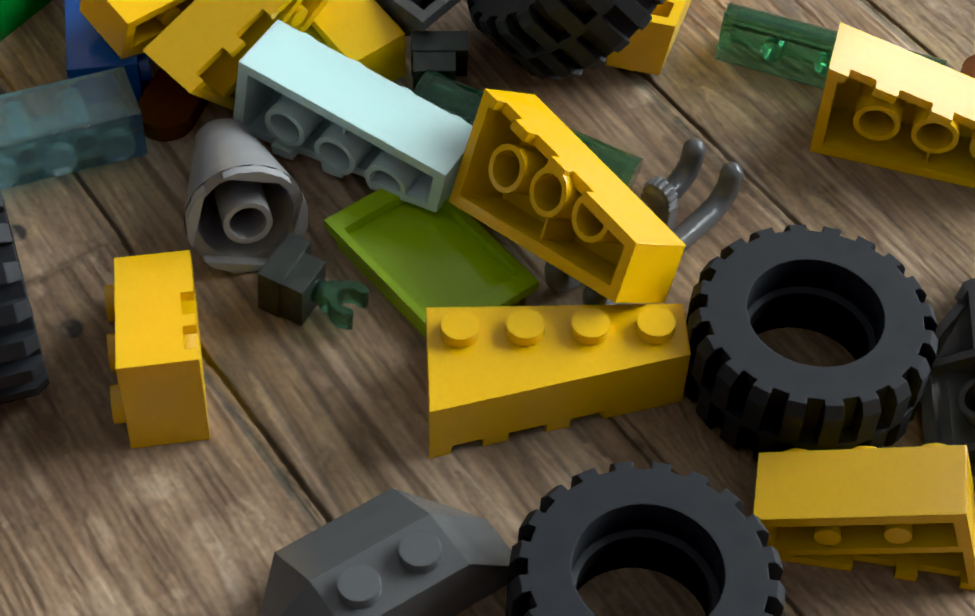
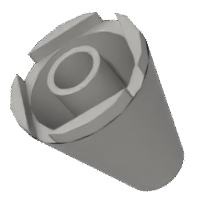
M231 118L216 119L205 124L197 132L193 144L184 215V228L187 240L192 249L194 247L203 256L204 262L214 269L236 274L260 271L289 232L300 237L304 236L308 228V206L304 194L296 181L240 121Z

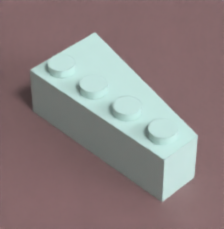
M277 20L238 63L233 119L243 123L256 138L272 143L271 149L273 154L293 160L298 153L321 161L323 172L339 178H343L344 175L350 173L363 176L370 189L376 191L381 188L399 196L402 201L435 213L450 196L472 130V125L461 117L448 113L415 95L408 88L393 83L366 68L360 62L340 54L318 42L309 34L300 32L280 20Z

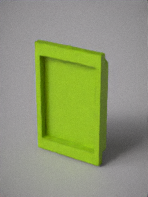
M380 188L324 219V228L336 240L337 248L425 338L426 307L512 306L539 289V281L473 217L448 202L450 196L435 213L402 201L399 196Z

